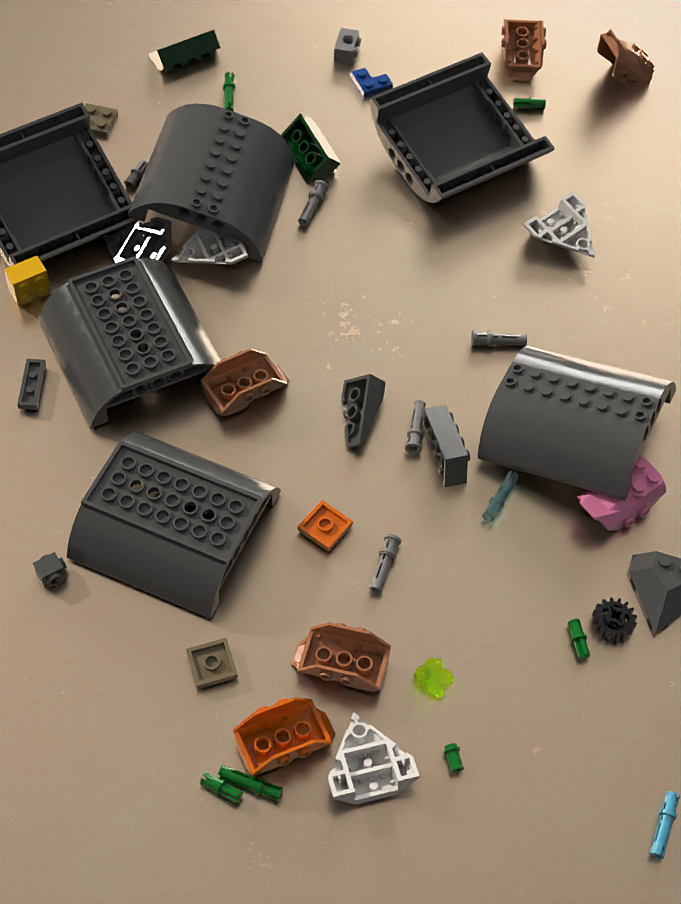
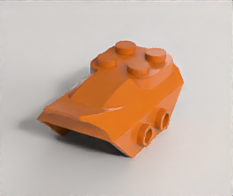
M297 697L288 700L287 698L281 699L275 705L269 707L262 706L233 728L237 749L246 769L251 775L261 774L276 767L287 765L292 759L297 757L305 758L312 751L333 744L331 739L336 734L326 712L317 709L312 699Z

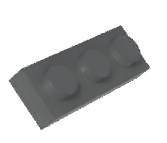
M26 359L17 403L18 409H38L46 367L45 360Z

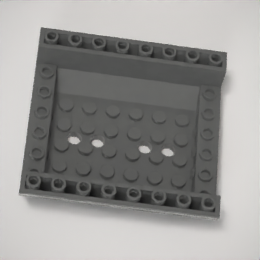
M134 256L68 279L67 283L58 288L44 303L38 318L90 428L108 422L107 408L200 373L209 372L217 362L221 361L219 354L175 274L168 265L156 259L137 258ZM114 294L120 295L118 298L111 297ZM121 307L127 308L125 311H118ZM134 334L141 335L139 338H132ZM141 348L148 349L146 352L139 351V349Z
M133 432L122 441H119L82 499L71 529L67 547V558L211 619L220 602L219 589L266 504L273 506L281 490L276 486L141 432ZM136 484L142 485L139 490H133L131 487ZM154 491L160 493L158 497L149 496V494ZM189 506L196 508L193 512H187L185 509ZM208 513L214 515L210 520L204 519L203 516Z

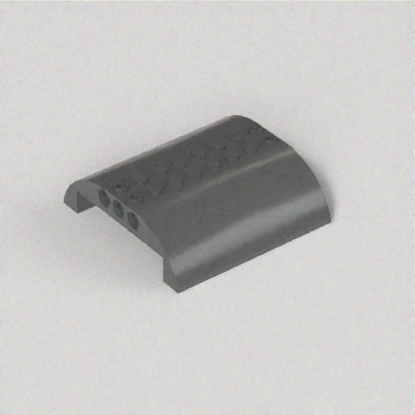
M483 52L370 97L373 121L383 147L409 186L427 202H439L551 153L555 149L546 136L536 140L532 137L490 81L488 73L491 63Z
M83 103L76 104L0 134V254L9 267L34 256H38L40 261H44L139 221L128 216L132 201L90 128V115Z
M194 103L180 106L171 111L166 117L128 216L145 222L149 210L249 244L246 252L248 258L262 262L295 161L294 155L285 139L274 129L260 121L215 105Z
M526 346L515 356L490 403L480 436L478 459L626 500L632 487V471L664 402L671 403L676 392V384L672 381Z

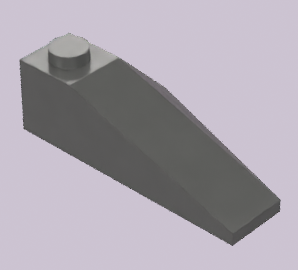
M372 374L344 380L341 398L342 403L345 404L343 417L346 418L344 430L346 447L348 448L363 445L384 398L386 382Z

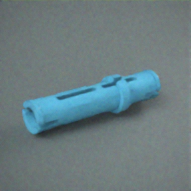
M672 791L666 792L663 807L659 810L660 818L649 853L657 859H664L671 827L677 817L676 808L680 795Z

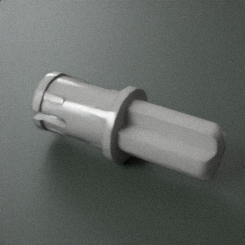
M141 160L136 168L130 171L131 174L124 181L127 188L133 189L136 183L142 179V174L148 165L145 160Z

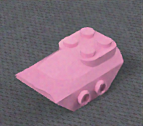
M639 457L632 471V487L626 500L586 490L577 498L580 500V505L592 518L600 521L607 530H620L625 526H631L638 517L646 516L650 508L666 492V486L662 475L649 461Z

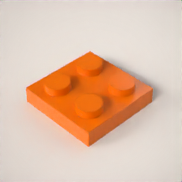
M321 500L298 525L297 530L329 552L351 528L353 521Z

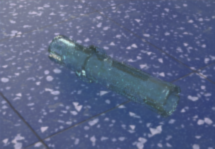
M511 471L508 472L494 497L490 498L489 505L482 514L486 521L489 519V522H493L498 511L503 509L504 501L519 479L516 473L512 475Z

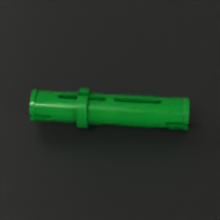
M226 72L225 83L223 84L224 109L234 112L235 74L231 72L230 77V72Z
M225 765L220 767L217 776L219 779H225L235 785L255 792V795L267 796L276 801L280 800L284 789L266 782L264 778H255Z

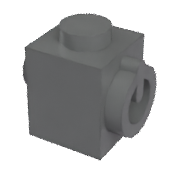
M55 552L46 554L33 562L35 573L44 588L47 586L54 587L60 584L66 577L64 569L67 566L63 558H58Z

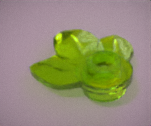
M436 657L427 659L423 666L417 667L414 671V681L416 684L422 687L425 686L428 693L433 696H443L444 690L442 686H446L454 680L453 674L448 669L442 668V659Z

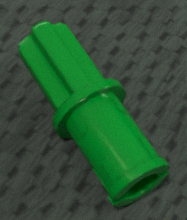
M531 97L529 99L514 98L513 106L515 108H528V110H531V108L545 109L546 99Z
M572 619L567 623L572 636L571 642L575 645L578 658L585 660L590 657L586 642L587 636L583 632L580 619Z
M208 772L203 774L205 779L201 778L200 785L216 792L217 796L222 795L234 803H238L242 798L243 792L228 784L227 780H220Z

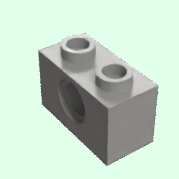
M340 29L334 47V61L353 63L354 58H357L358 55L357 47L361 46L362 38L359 37V30Z

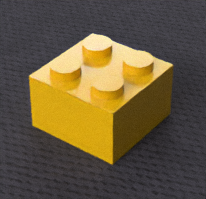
M38 256L4 269L9 292L18 306L51 293L47 270Z

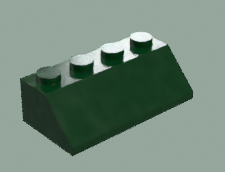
M211 30L149 53V56L159 71L165 69V72L174 69L176 64H179L181 67L189 64L188 60L190 59L194 61L202 59V55L206 53L208 56L216 54V50L221 47L215 31Z
M300 113L281 134L290 146L294 155V162L307 182L331 175L341 164L312 118Z

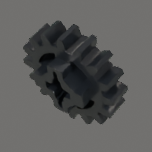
M610 597L609 602L603 599L601 604L597 603L592 613V624H596L594 630H600L601 637L607 635L609 641L614 637L617 642L620 636L625 640L628 634L632 635L637 625V622H635L637 615L633 614L634 608H628V602L622 604L621 598L617 602L614 601L613 597Z

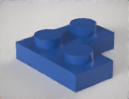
M366 68L351 71V78L363 97L393 88V83L387 74L372 78Z

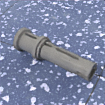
M322 180L315 181L314 188L308 195L309 200L298 219L300 225L307 226L318 203L323 201V195L329 188L326 182Z
M472 330L471 345H486L487 347L493 344L526 346L527 334H497L489 330L487 332Z
M422 400L414 402L411 428L407 431L408 443L405 444V450L411 454H418L422 451L421 440L424 437L422 425L424 409L426 407V403Z
M386 534L384 536L385 542L383 548L379 551L380 560L369 587L370 591L380 594L382 592L391 562L396 559L397 547L402 542L398 536L393 534Z

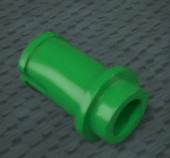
M456 743L444 746L445 750L443 753L447 755L451 773L464 770L459 754L460 747Z

